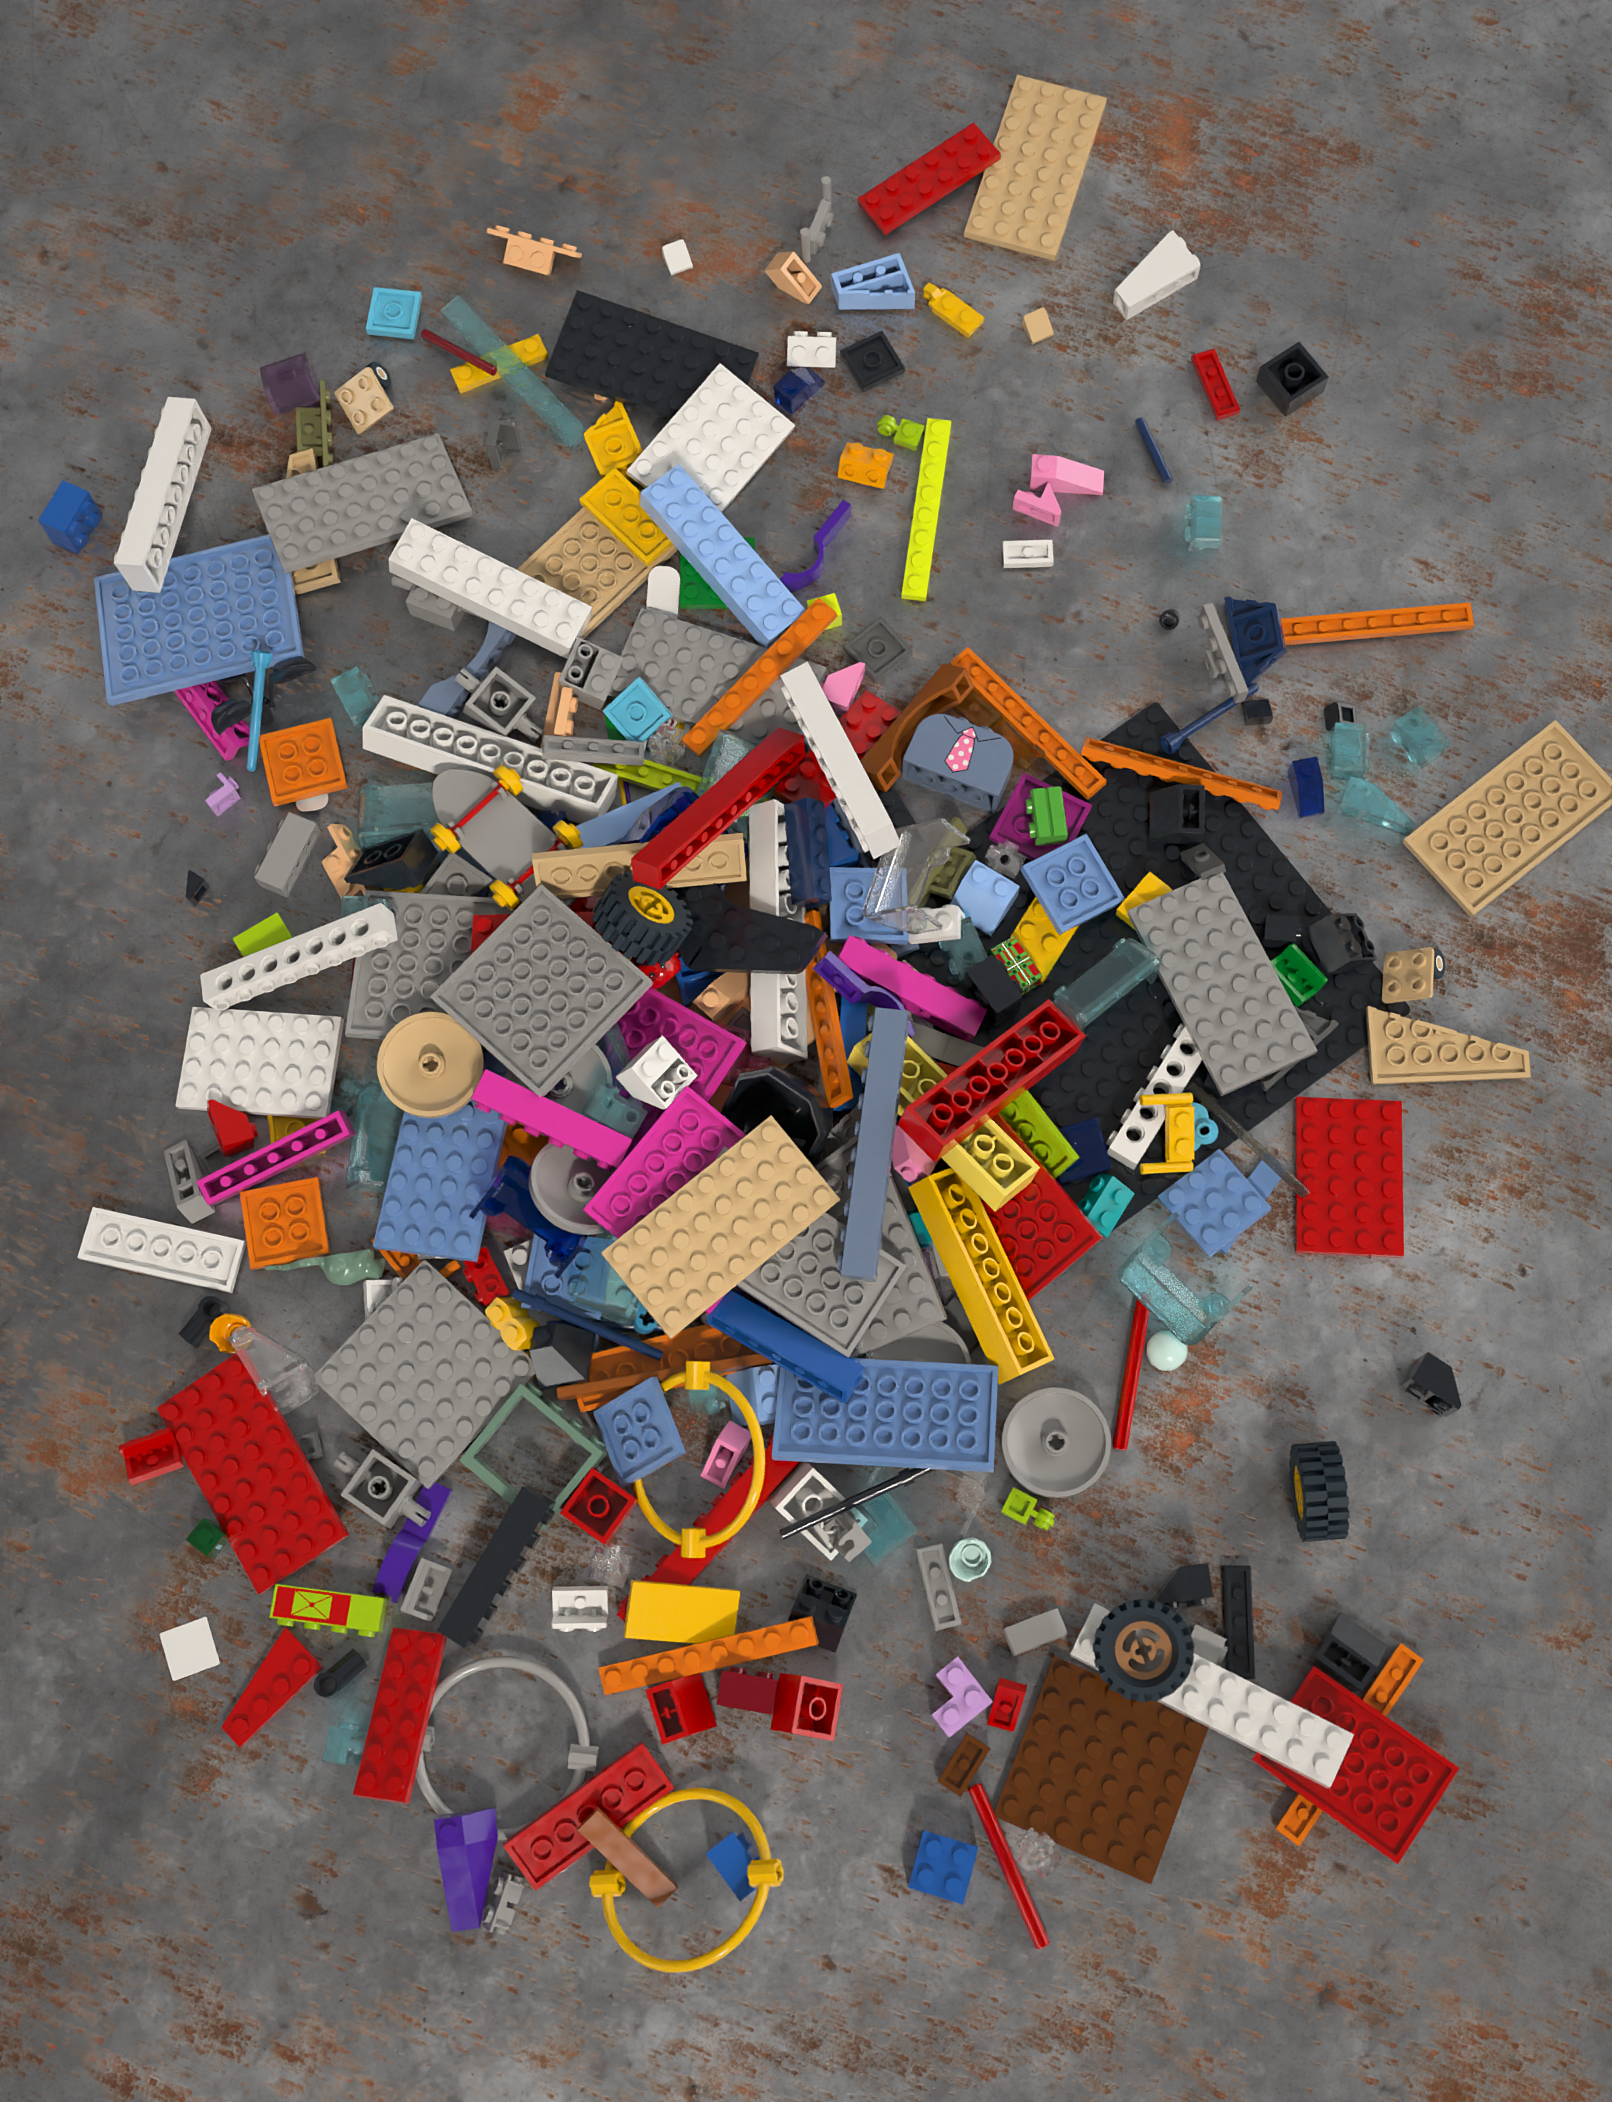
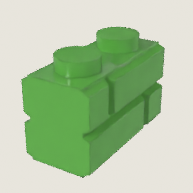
M1061 787L1032 789L1029 798L1025 799L1026 813L1032 815V822L1028 823L1030 838L1035 839L1036 846L1065 843L1068 834Z

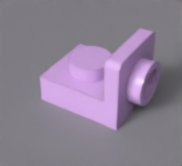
M221 772L217 774V777L223 784V787L212 791L205 800L217 817L241 799L236 791L239 786L231 776L225 778Z

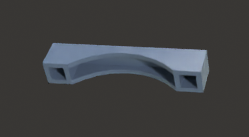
M489 621L484 643L478 654L465 667L466 671L480 682L484 681L492 664H496L500 660L502 650L507 644L509 645L513 642L516 634ZM457 673L444 681L432 684L418 703V706L457 720L460 709L471 698L472 693L454 681L458 675Z

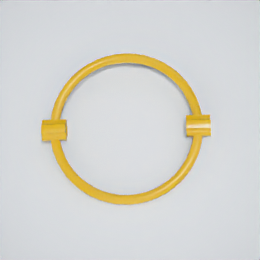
M686 1361V1371L674 1374L660 1383L663 1394L684 1382L685 1389L709 1390L710 1383L726 1392L738 1405L750 1430L754 1451L753 1478L746 1502L736 1518L723 1530L713 1535L706 1536L705 1528L689 1527L682 1528L681 1534L665 1524L654 1511L645 1493L642 1478L632 1483V1488L647 1520L665 1538L681 1545V1556L686 1558L705 1557V1548L718 1545L731 1538L744 1526L751 1516L763 1486L765 1449L757 1417L740 1390L727 1379L711 1373L710 1362Z
M687 1788L670 1792L629 1821L622 1830L631 1838L638 1827L654 1813L671 1804L692 1799L710 1800L723 1804L736 1812L745 1821L754 1836L759 1852V1860H751L747 1869L749 1885L757 1888L752 1906L741 1925L718 1947L698 1957L684 1960H665L643 1952L626 1936L615 1912L613 1897L622 1896V1893L625 1891L626 1880L624 1875L607 1860L604 1870H596L590 1876L589 1886L592 1895L595 1898L602 1897L605 1919L614 1939L628 1956L648 1968L680 1973L697 1970L720 1960L734 1950L749 1934L763 1910L769 1887L780 1886L783 1881L784 1871L782 1862L778 1858L771 1859L768 1841L759 1821L742 1802L724 1792L709 1788Z

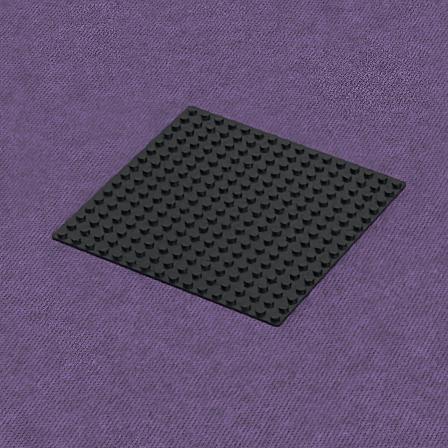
M1152 703L1100 740L1215 772L1188 738L1184 739L1180 749L1172 754H1167L1162 749L1159 738L1167 732H1178L1180 729L1158 703ZM1082 756L1106 779V785L1088 800L1057 770L1042 781L1053 787L1060 786L1062 791L1092 805L1091 811L1076 839L1087 834L1125 899L1149 872L1173 890L1200 879L1182 861L1180 852L1204 843L1224 863L1226 869L1224 875L1260 943L1262 921L1266 914L1297 917V926H1301L1300 941H1296L1295 945L1328 980L1314 996L1300 1005L1298 1009L1316 1013V1016L1329 1021L1335 1020L1339 1023L1338 1027L1316 1046V1054L1300 1060L1266 1092L1262 1088L1260 1079L1229 1094L1221 1096L1219 1091L1203 1087L1208 1069L1203 1060L1201 1061L1182 1093H1192L1193 1102L1199 1103L1206 1108L1209 1119L1216 1123L1219 1133L1213 1143L1208 1145L1201 1144L1194 1152V1159H1192L1194 1169L1218 1149L1221 1151L1226 1149L1368 1044L1367 1006L1387 1013L1399 1014L1402 1017H1406L1410 1013L1411 1008L1405 1001L1384 1003L1382 1001L1383 974L1373 962L1341 974L1326 975L1306 928L1333 913L1242 803L1235 801L1233 797L1226 795L1215 796L1209 793L1208 790H1205L1204 836L1200 844L1149 842L1150 792L1183 783L1175 781L1165 782L1158 776L1150 774L1140 775L1133 769L1115 768L1110 763L1104 761L1094 762L1088 760L1086 756ZM1005 807L967 832L958 847L973 852L976 856L975 860L1020 886L1018 897L993 935L990 937L965 921H961V939L919 943L918 950L897 958L899 962L905 960L919 973L934 977L937 983L956 989L959 995L967 999L973 998L964 987L966 972L985 960L990 948L1010 939L1036 897L1020 870L1023 865L1032 860L989 840ZM929 860L906 875L907 897L909 891L918 880L921 870ZM931 893L923 908H942L944 905H950L952 900ZM907 903V909L909 914V912H912L913 910ZM1121 904L1080 924L1044 983L1037 985L1023 995L1020 1011L995 1028L988 1018L984 1016L975 1037L969 1041V1043L985 1048L1048 999L1086 1035L1073 1055L1029 1088L1028 1092L1080 1157L1055 1179L1076 1205L1085 1197L1090 1189L1091 1181L1099 1174L1114 1176L1135 1193L1112 1231L1155 1201L1162 1192L1188 1173H1140V1164L1166 1162L1165 1121L1134 1170L1107 1154L1110 1146L1106 1143L1114 1130L1119 1133L1124 1125L1120 1123L1121 1118L1127 1109L1131 1111L1134 1109L1137 1103L1133 1099L1141 1087L1147 1088L1150 1083L1147 1080L1149 1073L1154 1066L1160 1067L1164 1061L1160 1058L1167 1045L1173 1046L1177 1040L1173 1035L1181 1023L1184 1024L1136 930L1116 915L1117 909ZM1263 947L1270 961L1285 950L1282 948ZM933 1025V1029H934V1030H937V1031L942 1032V1033H945V1034H947V1035H949V1036L955 1037V1036L951 1035L950 1033H948V1032H946V1031L940 1029L939 1027ZM1180 1046V1050L1184 1054L1193 1053L1190 1046ZM934 1058V1060L937 1061V1062H941V1063H944V1064L951 1065V1064H949V1063H946V1062H943V1061H940V1060ZM1174 1066L1166 1068L1167 1072L1172 1076L1180 1074L1179 1070ZM1162 1088L1153 1089L1154 1094H1166ZM1140 1110V1115L1144 1119L1153 1118L1150 1110ZM1202 1127L1200 1134L1207 1135L1210 1129ZM1126 1132L1129 1140L1137 1141L1140 1139L1137 1132Z

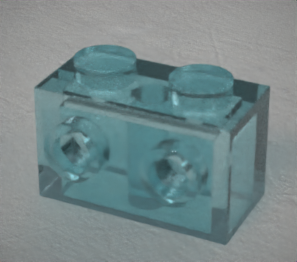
M1193 495L1191 503L1186 504L1185 519H1189V526L1185 527L1184 540L1189 542V551H1219L1222 541L1223 496Z
M356 666L330 679L355 729L358 730L364 726L381 700L377 693L371 694L369 690L372 687L370 679L366 672L361 674Z
M1419 705L1396 720L1390 730L1393 740L1398 745H1402L1407 752L1409 760L1413 764H1417L1420 769H1423L1445 754L1451 744Z
M1335 723L1331 731L1330 779L1361 781L1364 773H1368L1370 759L1366 757V749L1370 745V734H1366V724Z
M971 917L961 920V939L939 941L942 951H947L950 960H948V964L952 974H957L960 981L966 978L968 970L988 958Z
M606 1083L605 1086L596 1085L581 1114L633 1140L648 1111L642 1108L643 1103L630 1096L628 1099L619 1095L620 1090L611 1084Z
M710 1383L709 1390L688 1389L690 1404L694 1413L702 1411L705 1412V1415L720 1413V1408L726 1407L725 1400L730 1399L726 1392Z
M339 1722L338 1727L330 1726L322 1761L348 1766H360L367 1731L360 1730V1724Z

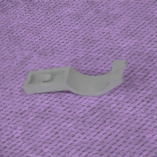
M911 1022L915 1031L911 1039L928 1056L960 1067L984 1049V1047Z

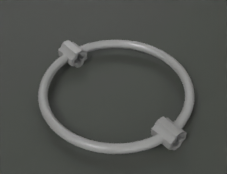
M493 1656L467 1663L447 1675L436 1686L430 1715L447 1690L462 1678L480 1670L508 1667L521 1669L539 1676L554 1687L563 1697L573 1715L578 1733L579 1744L571 1743L568 1756V1768L575 1769V1772L567 1790L559 1801L583 1783L586 1771L596 1772L599 1760V1746L590 1745L587 1721L580 1703L566 1683L546 1667L524 1658ZM427 1726L416 1778L423 1795L438 1815L450 1814L453 1812L445 1806L435 1793L425 1769L423 1751L430 1752L432 1750L435 1736V1727ZM528 1823L511 1828H498V1840H507Z

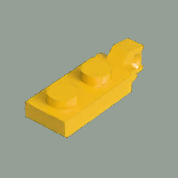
M930 282L923 288V297L929 301L928 305L932 308V312L967 338L984 322V317L948 290L946 291L944 288L939 290L938 287Z

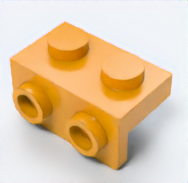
M847 442L840 456L837 476L841 479L883 489L886 484L888 471L893 462L894 453H889L884 449L865 447L860 443Z

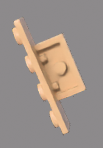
M495 225V229L487 228V233L508 238L503 263L551 275L555 252L577 258L582 257V253L576 252L575 246L563 243L562 248L553 246V240L540 237L539 241L531 240V234L518 231L517 235L509 233V228Z
M556 672L554 675L543 735L569 737L573 734L574 721H572L573 712H577L578 698L575 697L573 688L563 687L558 682L562 674L560 672Z
M330 824L327 828L338 848L321 863L343 903L351 904L362 893L365 896L366 890L383 891L380 887L346 883L344 878L361 853V849L356 845L353 834L346 825Z

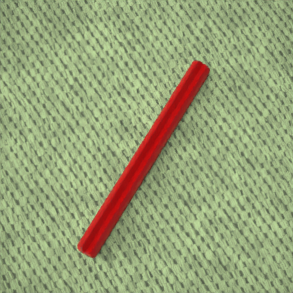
M1139 1292L1137 1294L1113 1439V1448L1120 1451H1126L1128 1448L1152 1300V1295L1146 1292Z
M981 1783L970 1786L968 1792L1036 1949H1042L1049 1945V1939Z

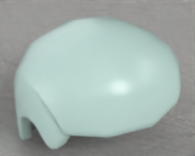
M1161 1330L1155 1333L1147 1342L1146 1355L1150 1363L1159 1370H1175L1187 1358L1188 1345L1183 1336L1173 1330Z
M974 1537L959 1540L954 1544L949 1554L950 1570L955 1577L966 1582L984 1576L991 1565L990 1549L984 1541Z

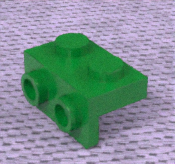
M1294 943L1290 944L1283 953L1270 961L1290 1000L1297 1007L1314 996L1328 981Z

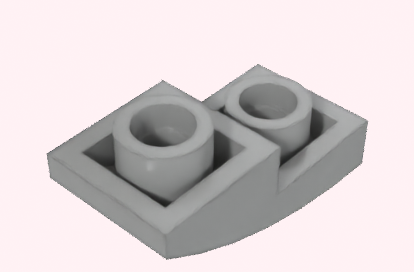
M1058 1608L1003 1629L1013 1656L1068 1635Z

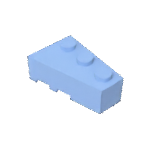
M900 253L831 274V290L839 310L915 309V291Z

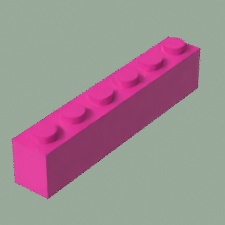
M849 935L837 955V958L869 987L884 988L894 994L905 1010L966 1042L975 1037L987 1012V1009L981 1007L982 1005L978 1001L959 995L956 989L937 983L934 977L913 970L910 964L891 958L888 952L869 946L864 939L857 936Z
M485 1069L471 1097L472 1101L476 1103L475 1108L487 1114L492 1110L500 1114V1120L510 1125H514L517 1122L525 1126L523 1131L535 1137L542 1134L549 1138L548 1143L560 1149L564 1145L574 1149L573 1155L586 1161L590 1157L598 1161V1167L608 1172H611L612 1169L616 1170L621 1165L632 1143L631 1138L543 1096L539 1097L535 1092Z
M338 1110L196 1182L207 1205H217L357 1134L346 1112Z

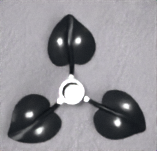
M297 656L280 661L273 666L274 673L269 675V699L263 695L261 726L269 725L277 718L273 707H276L274 702V684L286 683L316 671L317 668L313 663L304 657ZM248 673L218 680L222 683H230L241 677L253 698V688L245 675ZM230 699L216 706L211 713V723L217 734L221 735L227 728L249 716L252 712V700L250 703L245 700L238 702L235 699Z

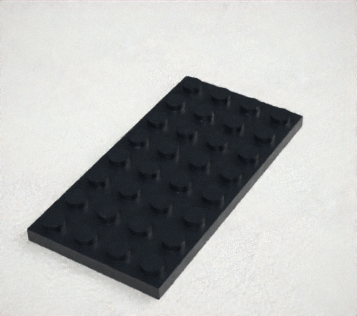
M577 290L546 368L545 377L671 420L719 364H722L748 386L759 358V352Z

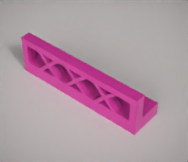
M215 681L174 691L225 761L233 759L240 747L248 746L250 728L244 720L230 726L221 735H218L211 723V713L216 706L228 700ZM206 693L215 696L219 702L210 699ZM234 730L243 733L246 738L239 739Z

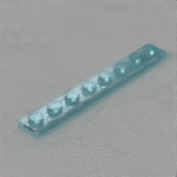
M459 295L441 309V314L486 362L497 367V373L570 450L584 439L583 434L587 429Z

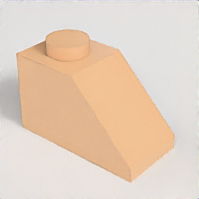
M794 251L777 253L764 270L779 289L805 304H810L822 288L819 281Z

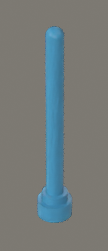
M252 650L251 661L253 662V667H255L247 755V770L250 772L255 771L257 768L265 670L272 661V653L261 650Z

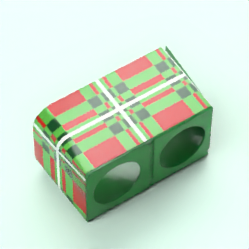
M1015 936L989 949L987 958L993 955L996 960L1000 959L1005 964L1008 970L1006 974L1012 981L1016 980L1023 989L1022 995L1040 984L1042 974Z

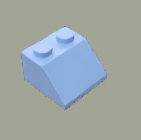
M975 860L961 881L950 905L958 906L965 914L966 923L991 937L1018 897L1020 886Z
M778 1364L753 1367L727 1375V1380L740 1390L751 1405L759 1425L775 1423L780 1366ZM729 1396L732 1422L743 1428L748 1427L743 1413Z

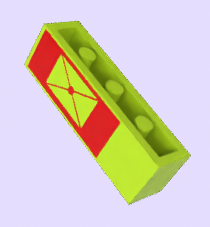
M275 1584L269 1618L277 1619V1625L293 1627L294 1621L303 1622L304 1628L320 1630L321 1625L332 1626L331 1632L347 1634L348 1629L359 1630L358 1635L374 1637L375 1632L383 1633L388 1599Z

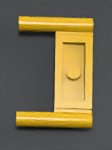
M1192 1093L1140 1095L1139 1102L1141 1106L1166 1104V1162L1140 1164V1173L1154 1174L1193 1171L1194 1106H1192Z

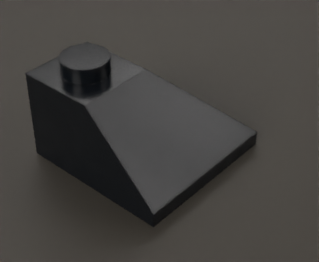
M559 1323L534 1327L529 1351L539 1388L545 1390L588 1382L596 1334Z

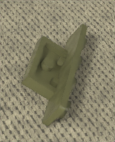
M320 380L319 382L320 408H295L297 453L313 448L316 456H322V468L333 465V454H328V447H332V432H327V425H331V411L326 410V404H330V389H325V380Z
M954 817L946 827L943 837L934 848L926 866L921 870L914 887L908 893L907 903L913 911L923 908L931 893L952 900L961 881L976 859L973 852L958 848L967 833V828L958 817Z

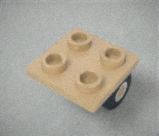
M378 362L368 364L361 372L355 374L334 393L357 434L365 432L394 409L384 392L391 385L390 375Z
M1426 947L1385 953L1382 1001L1384 1003L1432 998L1433 980L1442 978L1445 973V959L1442 952L1438 948Z

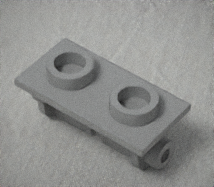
M502 1870L500 1877L498 1876L495 1879L492 1887L494 1895L491 1904L486 1906L482 1917L483 1927L489 1932H493L494 1929V1932L505 1935L506 1930L510 1929L516 1910L506 1906L508 1902L518 1905L524 1888V1884H522L523 1877L517 1875L512 1877V1875Z

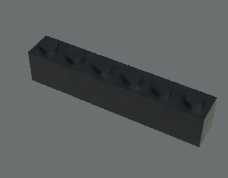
M529 1485L521 1488L439 1625L438 1632L463 1648L478 1643L484 1633V1630L481 1629L486 1620L490 1621L498 1610L496 1603L500 1596L505 1597L513 1584L510 1582L515 1572L519 1573L527 1561L524 1558L529 1548L533 1549L541 1537L538 1534L543 1524L547 1526L553 1518L555 1511L552 1509L556 1502Z

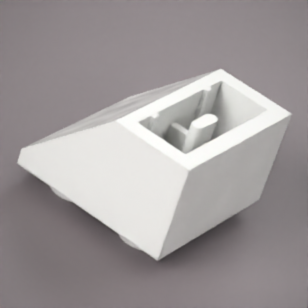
M664 1036L647 1044L616 1076L634 1098L663 1110L676 1099L686 1085L688 1086L697 1077L696 1073Z

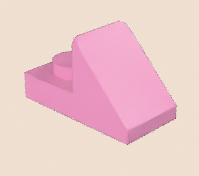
M1049 483L1041 498L1032 492L1017 490L1014 497L1013 510L1058 527L1061 509Z

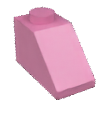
M859 662L827 676L825 684L820 683L835 713L844 715L852 706L865 675V663Z
M896 1124L892 1153L893 1166L906 1181L913 1185L930 1176L938 1160L934 1162Z
M729 1421L718 1436L701 1477L725 1489L751 1440L750 1431Z

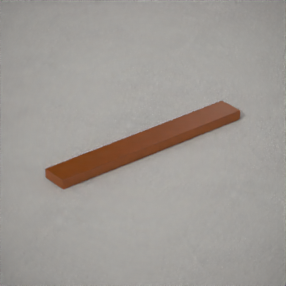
M759 1353L707 1361L710 1362V1372L715 1374L773 1365L771 1360ZM686 1365L561 1386L557 1388V1395L560 1401L630 1390L650 1377H657L659 1383L674 1374L686 1371Z

